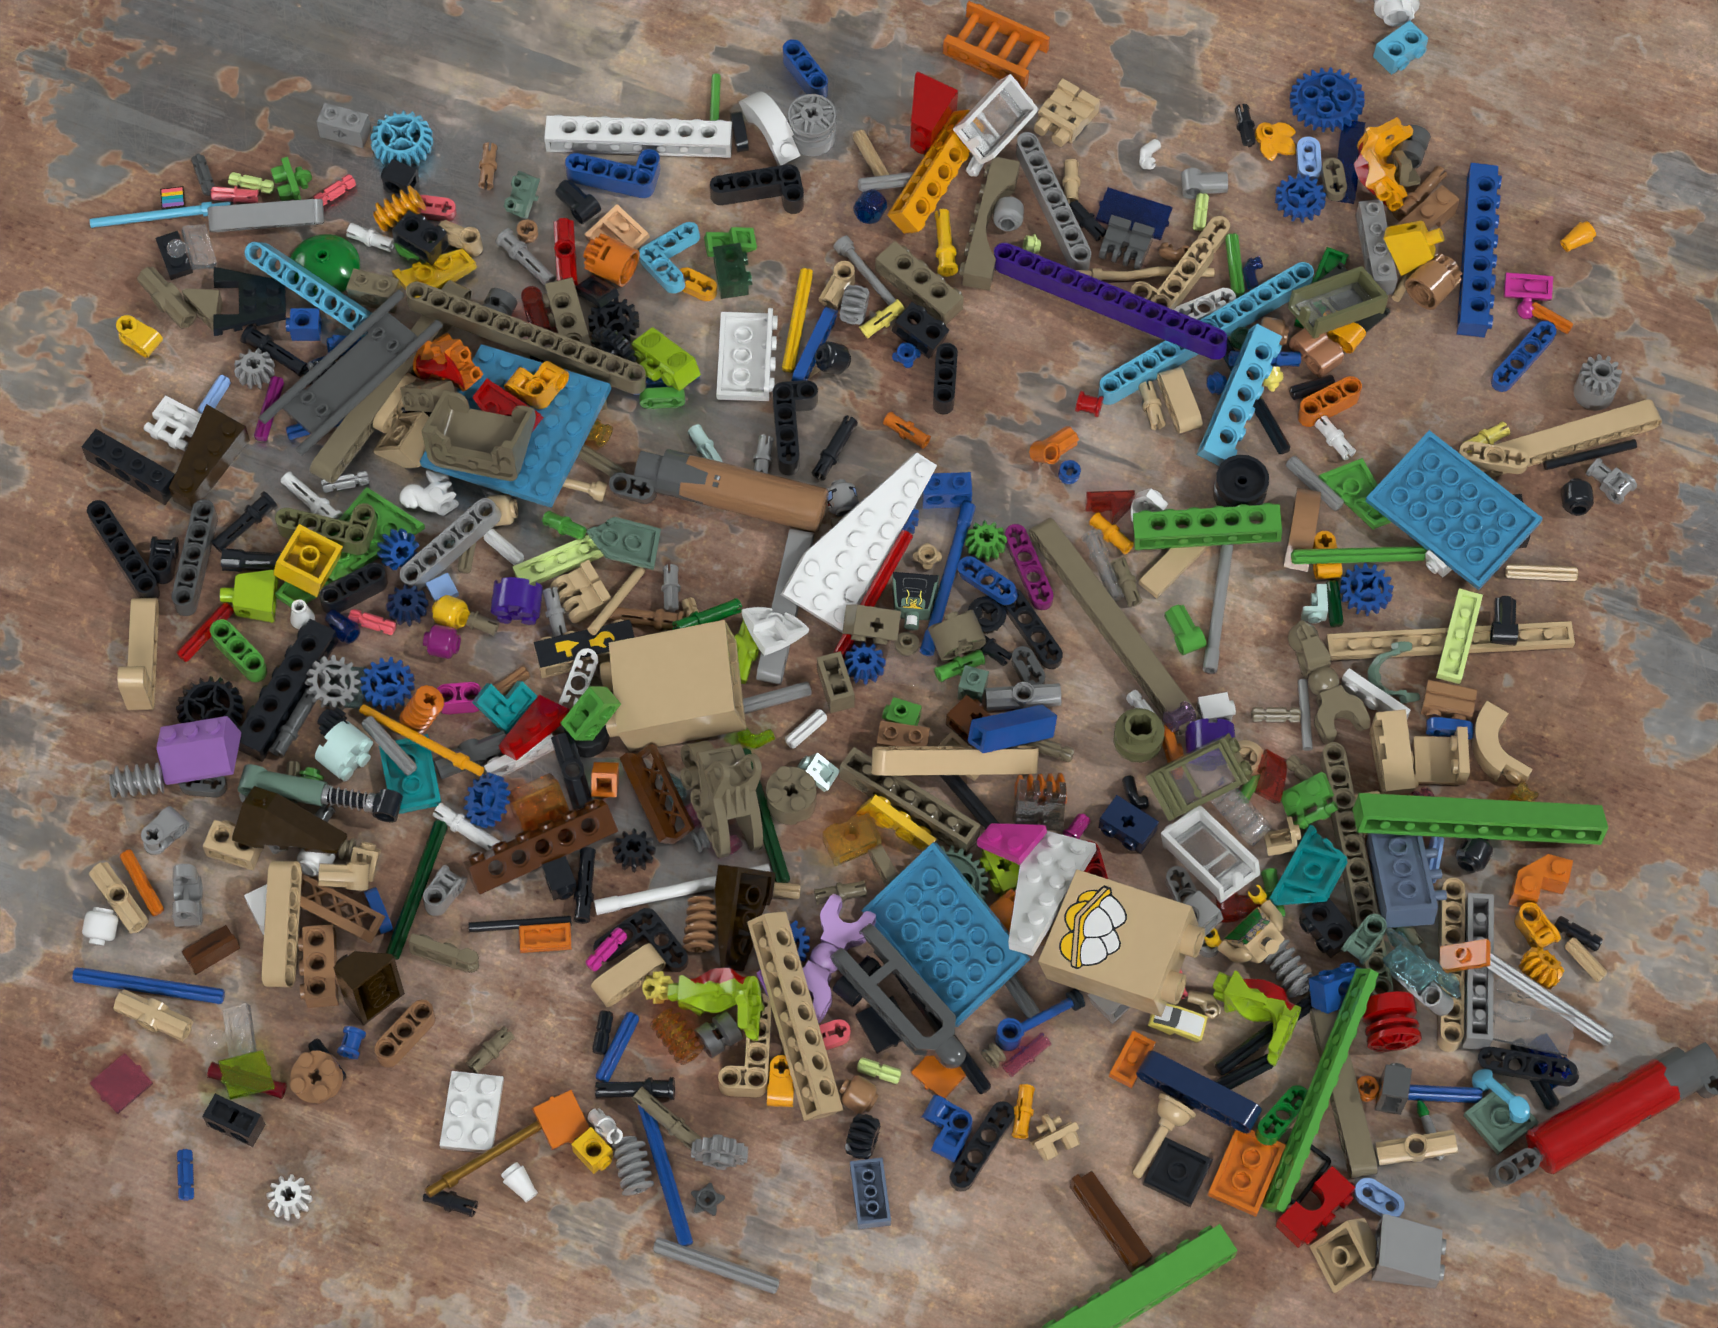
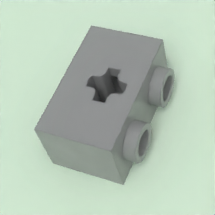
M324 103L317 119V127L321 138L364 148L371 131L368 114Z

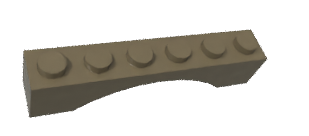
M995 157L992 159L991 165L986 164L984 178H987L986 184H981L979 197L982 198V201L976 204L974 217H977L976 223H971L969 236L972 237V240L966 243L964 252L967 260L966 262L962 261L959 275L963 276L962 285L988 291L991 289L996 258L990 249L986 228L990 217L994 213L995 203L1000 198L1010 197L1014 194L1019 176L1020 161Z

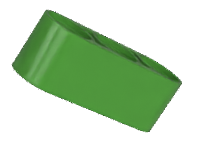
M224 619L213 622L210 627V633L215 646L249 681L260 682L264 680L267 675V668L262 655L230 622ZM223 632H227V633H228V634H227L226 636H224V637H218V635H219L220 633H223ZM237 649H244L240 653H233ZM253 665H260L257 669H249Z

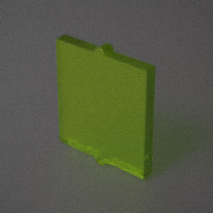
M263 1050L218 1061L222 1074L221 1083L225 1084L229 1099L271 1090L275 1087L270 1074L271 1066H268Z

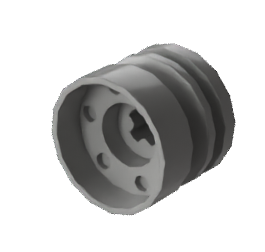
M806 94L796 98L788 110V123L794 133L792 136L801 155L810 157L820 156L828 152L836 140L835 107L829 99L822 95Z

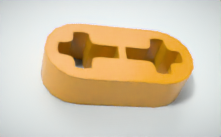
M688 267L679 269L684 279L690 277V281H685L683 292L702 301H711L716 297L717 284L715 280ZM707 287H710V288H711V291H710V290H706V292H703V291H702V288H704V289H706Z

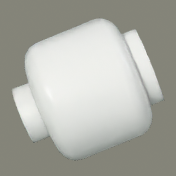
M303 848L297 856L302 873L309 877L318 876L319 863L332 864L335 859V854L305 852Z
M93 907V911H88L85 914L82 934L90 938L89 943L104 946L105 941L114 940L118 918L116 915H113V910Z

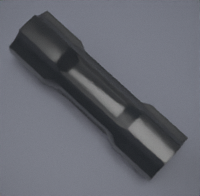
M223 548L221 556L222 571L274 570L276 561L282 551L270 553Z

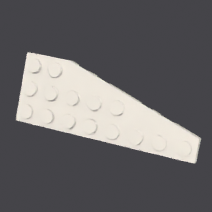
M919 453L913 454L889 478L876 487L869 496L865 497L830 531L826 532L820 540L803 553L780 595L842 633L846 604L860 605L937 465Z

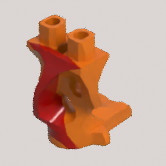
M449 333L443 334L432 342L427 341L418 349L413 360L414 372L420 379H449L462 392L471 387L483 375L481 369L475 366L471 360L472 353L468 346H464L460 339L452 340Z

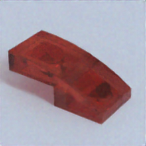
M1268 749L1264 750L1257 770L1261 776L1255 794L1276 804L1280 803L1283 795L1287 764L1285 762L1286 759Z

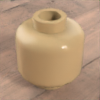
M509 494L490 495L487 497L501 511V519L495 526L511 525L514 519L518 518L517 501L512 499ZM492 508L486 509L483 516L490 515Z

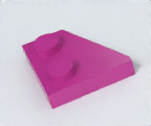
M991 823L977 839L978 847L1021 865L1047 834V829L1045 825Z

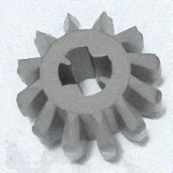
M848 285L845 288L840 310L841 321L852 325H861L864 322L870 293L867 288L859 285Z
M248 348V354L240 353V360H235L234 365L236 369L234 373L242 386L247 384L248 388L252 389L254 385H257L261 389L262 383L269 384L270 378L275 375L274 360L270 358L268 352L262 353L259 348L252 352Z

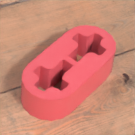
M420 195L426 204V211L421 210L420 214L427 220L452 221L456 217V205L453 200L444 197ZM445 207H448L449 210H447L446 213H443L442 210H444Z
M838 1019L819 1025L826 1051L844 1045L850 1039V1026L844 1020ZM839 1027L841 1031L845 1030L843 1037L834 1034L835 1028Z

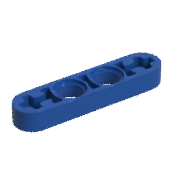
M827 306L824 308L794 370L791 381L808 380L816 364V350L822 343L827 341L837 318V310Z
M1549 321L1539 322L1495 370L1491 379L1492 387L1495 390L1506 392L1511 389L1547 349L1556 335V327L1553 323ZM1548 331L1549 334H1545L1540 341L1538 338L1541 332ZM1532 344L1537 348V351L1529 353L1525 350L1524 346ZM1512 360H1519L1522 362L1523 367L1519 369L1514 368L1510 362ZM1508 372L1509 375L1507 380L1503 381L1502 383L1499 382L1498 380L1502 379Z

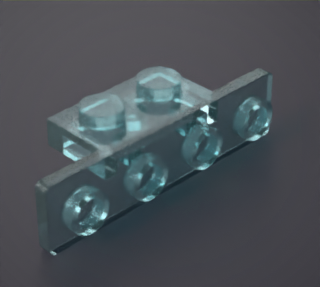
M1391 927L1386 929L1389 942L1395 947L1383 958L1384 964L1417 992H1420L1430 982L1435 980L1455 998L1458 999L1461 996L1458 987L1460 983L1452 973L1449 972L1447 974L1444 972L1441 965L1435 959L1430 960L1427 958L1424 951L1418 945H1411L1402 932H1396Z

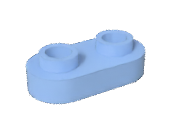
M1303 137L1298 141L1296 148L1297 170L1301 178L1305 179V176L1309 175V180L1313 181L1320 176L1322 169L1320 143L1313 137Z
M1363 1178L1356 1184L1354 1197L1358 1203L1382 1217V1214L1395 1217L1401 1216L1404 1210V1201L1399 1194L1372 1178ZM1368 1190L1372 1196L1366 1197L1362 1191ZM1391 1204L1394 1207V1211H1388L1385 1205Z

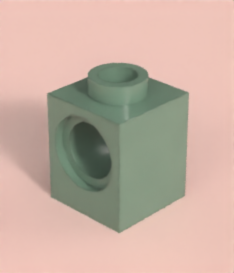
M965 665L958 686L957 699L962 700L968 695L971 699H977L982 704L985 688L988 685L989 671Z

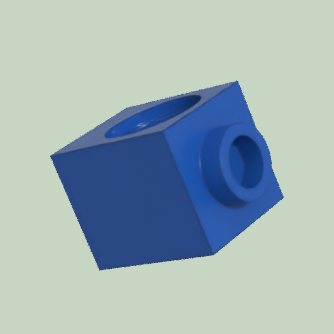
M291 308L290 317H286V332H290L292 341H321L322 318L319 308Z

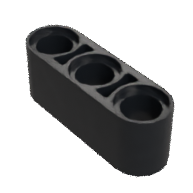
M943 343L936 350L933 409L942 415L948 414L953 410L955 401L958 351L955 345L951 343ZM947 377L949 380H942L941 378ZM940 398H947L948 400L941 401Z
M373 562L324 586L319 593L323 611L329 615L339 614L385 590L388 581L384 567L379 563ZM373 576H381L376 580L371 579ZM351 587H359L355 591H349ZM330 598H337L334 602H327Z

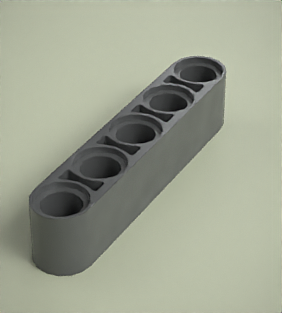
M207 499L197 501L192 508L172 591L173 604L177 613L181 616L192 615L198 607L212 548L211 541L214 539L218 523L215 507ZM203 513H210L207 516H201ZM199 534H205L201 538H196ZM197 555L200 556V557H198V558L195 559V560H191V559H190V558H192L193 556H197ZM189 577H194L192 581H185ZM184 599H189L186 603H180Z

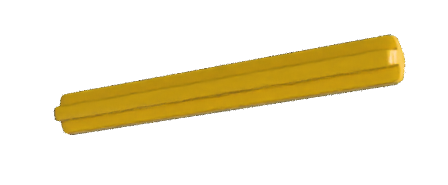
M802 268L800 270L782 363V370L784 372L793 373L795 370L813 271L810 268Z

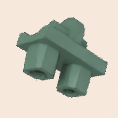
M518 171L517 176H513L511 181L513 189L510 197L505 200V211L528 219L533 201H538L539 198L536 195L540 179Z

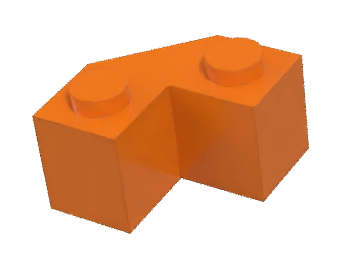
M1547 854L1518 870L1513 881L1508 904L1516 907H1521L1527 902L1537 904L1541 889L1563 894L1569 883L1573 860Z

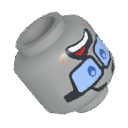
M839 479L833 481L831 486L827 488L829 493L827 501L829 512L836 514L837 517L846 515L859 504L856 488L852 483Z

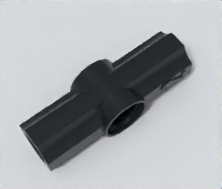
M565 732L551 737V741L572 809L576 810L584 808V804L593 800V798L591 797L584 766L581 762L575 740L569 732ZM573 764L579 768L580 773L578 776L570 777L566 774L565 768L568 765Z

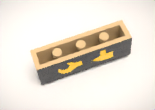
M619 619L611 622V624L603 625L596 635L590 634L587 628L578 632L568 631L557 637H543L534 642L541 677L546 678L570 672L576 654L584 648H589L596 652L598 656L597 665L609 662L610 642L635 638L630 619ZM587 652L585 656H580V660L583 661L581 669L586 668L588 663L593 664L594 660L591 658V653Z

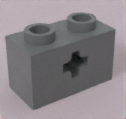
M1400 1063L1385 1065L1378 1083L1379 1091L1376 1099V1111L1401 1115L1409 1097L1411 1068H1406L1405 1065Z

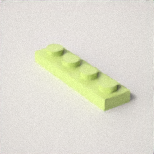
M586 535L584 539H576L517 564L512 568L517 578L528 579L529 584L535 586L536 582L540 584L580 567V564L588 559L592 562L604 557V555L589 535Z
M1463 589L1458 590L1436 678L1457 684L1461 683L1483 597L1482 594Z

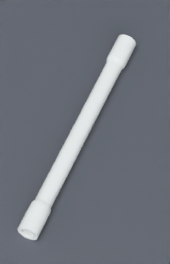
M769 864L749 868L771 872ZM716 876L622 896L594 900L596 913L600 915L619 911L622 908L715 889Z

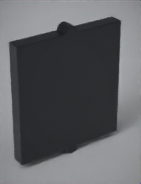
M893 996L889 997V999L901 1011L895 998ZM872 1007L855 1014L876 1054L891 1046L897 1047L898 1043L902 1041Z

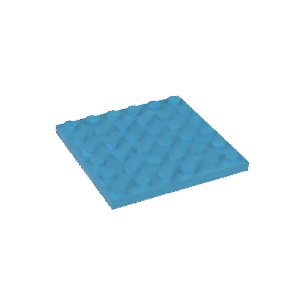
M481 344L472 361L475 366L481 369L482 377L466 391L462 392L458 388L456 392L465 396L470 409L482 411L472 397L487 378L504 389L505 383L519 367L526 369L534 375L542 363ZM568 371L569 380L566 386L559 391L550 405L544 409L534 408L544 418L531 434L522 469L514 481L438 467L429 461L426 450L420 460L421 467L552 508L612 389L610 383Z

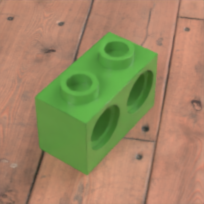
M589 686L562 720L561 724L575 740L593 741L620 707L621 703L607 687Z

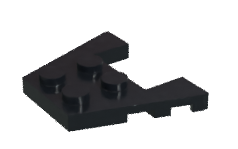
M214 267V288H239V314H213L214 336L223 335V331L233 329L234 332L243 330V326L256 323V326L286 320L285 285L273 278Z

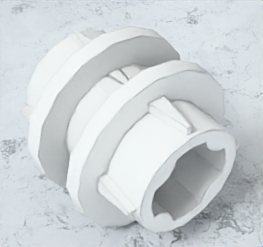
M1374 0V12L1387 25L1392 27L1402 26L1409 20L1414 19V14L1419 9L1420 2L1419 0Z

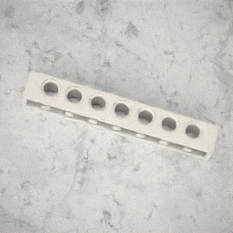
M554 115L546 117L544 140L546 152L640 155L646 149H653L658 152L659 156L731 158L733 133L732 122L724 120L703 121L700 119L679 120L676 118L638 119L632 117L610 118L608 116Z

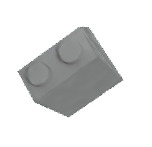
M1382 1214L1375 1229L1377 1243L1372 1280L1436 1288L1439 1280L1443 1281L1445 1265L1440 1264L1441 1255H1445L1446 1239H1442L1443 1230L1388 1214Z

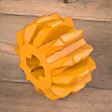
M1532 947L1523 955L1519 964L1523 974L1550 990L1559 983L1564 973L1561 962L1555 958V955L1550 954L1548 950L1544 951L1541 947Z

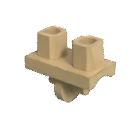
M1044 1114L1041 1116L1043 1124L1037 1126L1036 1130L1038 1134L1045 1131L1048 1133L1029 1142L1032 1150H1037L1043 1160L1048 1161L1059 1155L1053 1144L1054 1141L1061 1139L1066 1150L1080 1144L1076 1133L1079 1127L1076 1122H1069L1056 1129L1055 1126L1062 1123L1060 1116L1051 1119L1048 1114Z

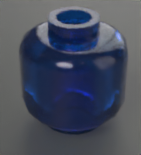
M870 189L862 192L853 206L857 219L865 224L877 223L887 209V200L876 190Z

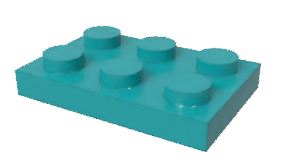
M408 738L395 740L417 767L411 775H406L379 746L387 789L399 792L403 796L399 814L437 807L441 803L432 751Z

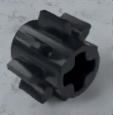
M338 707L334 711L330 709L324 710L317 721V724L320 725V734L326 736L338 723L342 721L347 723L346 713Z

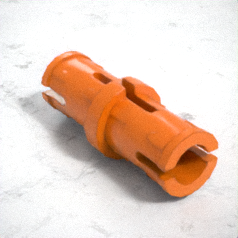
M889 412L883 421V425L897 432L900 438L903 440L908 439L922 449L930 442V435L914 427L913 422H906L893 412ZM902 425L903 427H905V428L908 429L909 431L913 432L914 435H911L910 433H908L907 431L903 430V429L900 428L899 426Z

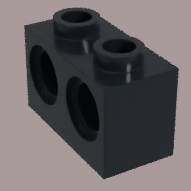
M410 210L392 229L394 243L431 265L435 263L449 246L447 232L441 226L431 224L421 214L416 215Z
M911 302L895 321L891 331L905 342L912 344L921 354L930 359L938 346L944 342L950 330L944 322L929 315L924 307ZM907 319H913L917 324H911ZM927 333L935 335L936 338L932 339L928 337Z
M1328 898L1327 902L1311 903L1301 911L1299 923L1304 932L1310 933L1316 940L1315 943L1322 953H1326L1330 958L1342 951L1341 949L1347 939L1356 931L1330 898ZM1312 915H1321L1324 920L1316 921ZM1336 934L1340 940H1331L1328 935Z
M216 1093L202 1116L208 1127L251 1147L255 1145L266 1125L261 1114Z

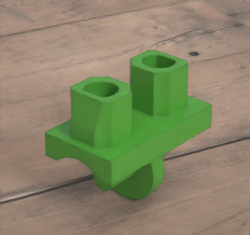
M288 157L281 158L282 165L271 169L275 184L283 181L288 182V184L277 187L280 200H301L298 186H301L302 189L308 188V183L312 180L311 172L303 170L299 166L295 168L296 172L293 173Z

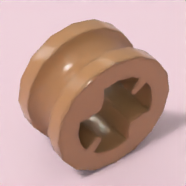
M525 219L518 223L517 236L519 240L525 243H532L537 240L538 226L534 221ZM527 229H531L528 234H524Z

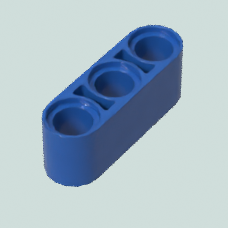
M795 39L786 41L783 45L784 66L806 94H817L826 98L828 96V78L800 41Z

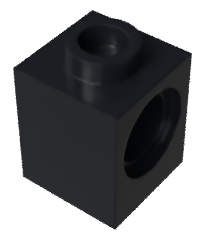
M393 159L388 167L385 166L381 172L384 190L399 196L401 189L408 194V186L411 185L415 189L419 183L417 168Z
M566 856L542 864L543 874L553 900L568 899L577 892L576 881Z

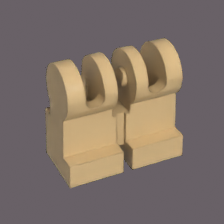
M589 559L581 563V567L567 575L559 576L551 583V588L558 587L560 602L564 603L563 608L565 612H570L568 617L572 623H580L593 614L594 616L600 614L611 600V596L599 579Z

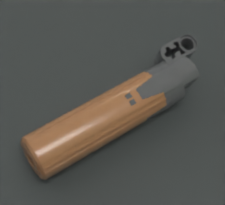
M667 449L664 456L640 451L634 475L615 473L609 480V487L612 492L623 499L648 504L654 501L657 493L814 533L819 531L823 522L829 495L827 488ZM626 480V488L621 491L616 490L617 482ZM635 485L637 489L644 490L645 486H647L650 492L645 493L644 496H642V494L638 490H635L633 488Z

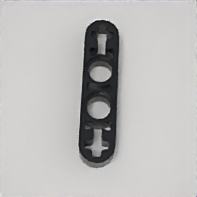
M1016 588L1018 593L1016 606L1014 603L1004 605L1006 614L1040 663L1047 669L1058 668L1063 658L1061 648L1023 593ZM1010 590L1007 591V592L1003 591V592H1002V595H1003L1004 593L1009 594V593H1010ZM1021 614H1028L1031 616L1032 621L1023 624L1019 621L1018 617ZM1034 633H1041L1045 636V640L1041 643H1036L1032 640L1031 636ZM1047 646H1048V652H1049L1052 656L1056 654V660L1053 661L1052 658L1047 659V654H1048V653H1047V651H1046V649H1045Z
M1485 1047L1478 1054V1061L1482 1069H1490L1493 1074L1565 1087L1574 1085L1579 1079V1071L1576 1065L1569 1060L1497 1047ZM1491 1055H1494L1498 1061H1491L1490 1065H1488L1485 1058L1488 1059ZM1512 1059H1521L1523 1061L1522 1067L1518 1070L1510 1069L1509 1063ZM1539 1063H1545L1548 1065V1070L1545 1074L1538 1075L1534 1072L1535 1066ZM1556 1065L1555 1067L1559 1072H1566L1567 1068H1570L1572 1075L1564 1078L1561 1073L1554 1072L1553 1066Z
M1000 1101L992 1106L950 1173V1184L955 1190L959 1192L966 1191L973 1185L1014 1119V1109L1008 1102ZM1004 1109L1007 1111L1006 1116L1008 1118L1003 1117L998 1127L994 1124L998 1118L996 1111L1002 1112ZM993 1130L996 1134V1139L992 1142L983 1140L981 1136L983 1131ZM972 1151H978L982 1154L983 1159L979 1163H972L968 1159V1154ZM965 1166L969 1168L966 1175L968 1182L962 1181L957 1183V1176L955 1175L961 1176Z

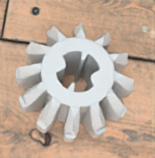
M290 1174L288 1181H285L280 1176L279 1185L275 1183L270 1185L273 1191L267 1193V1198L271 1200L268 1203V1207L270 1210H275L274 1214L276 1217L284 1214L285 1220L289 1221L291 1214H294L299 1219L301 1217L300 1210L304 1212L309 1210L306 1203L312 1202V1196L309 1195L311 1188L309 1185H304L305 1181L303 1178L295 1181L294 1175ZM288 1194L294 1195V1198L290 1197L291 1201L285 1200V1197L289 1198Z

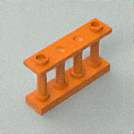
M968 1L966 17L969 19L958 37L947 34L943 41V54L1000 80L1011 74L1021 88L1025 90L1029 79V70L1026 68L1037 50L1045 53L1048 52L1050 37L1041 31L1033 30L986 9L981 4ZM977 22L989 27L978 46L965 42ZM997 31L1009 36L998 55H993L986 51ZM1020 41L1029 45V48L1019 64L1016 65L1006 59L1016 42Z

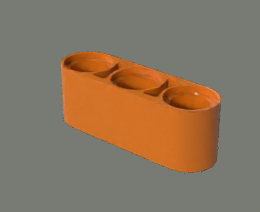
M1348 376L1304 398L1300 403L1298 412L1299 423L1305 427H1312L1318 419L1323 422L1322 416L1330 418L1354 406L1358 402L1362 390L1361 381L1354 376ZM1326 400H1331L1334 403H1328Z

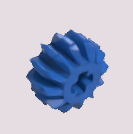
M402 528L398 532L395 529H391L390 536L382 534L385 539L384 542L377 543L382 548L377 552L378 556L382 558V563L385 566H389L392 570H397L398 567L402 568L418 553L415 549L419 547V543L414 541L415 536L412 533H407Z
M864 642L861 644V648L853 645L852 652L847 651L845 654L847 660L844 663L848 676H854L855 684L860 679L863 680L865 686L868 684V679L876 683L877 677L884 674L883 667L886 666V660L882 658V650L875 651L876 646L874 644L869 648L866 647Z

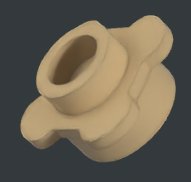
M929 543L923 544L918 552L913 554V560L923 565L924 570H931L933 564L942 559V554L937 552L936 548Z

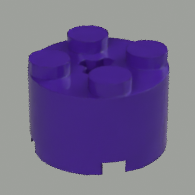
M505 577L501 579V583L495 580L491 613L497 616V621H500V623L509 624L512 620H521V623L526 625L536 624V619L540 617L543 586L537 582L536 586L530 585L529 580L525 578Z
M1209 718L1189 723L1185 730L1186 754L1227 733L1232 738H1236L1234 724L1217 718V723H1209ZM1219 748L1188 762L1202 766V769L1205 771H1213L1217 769V766L1227 764Z

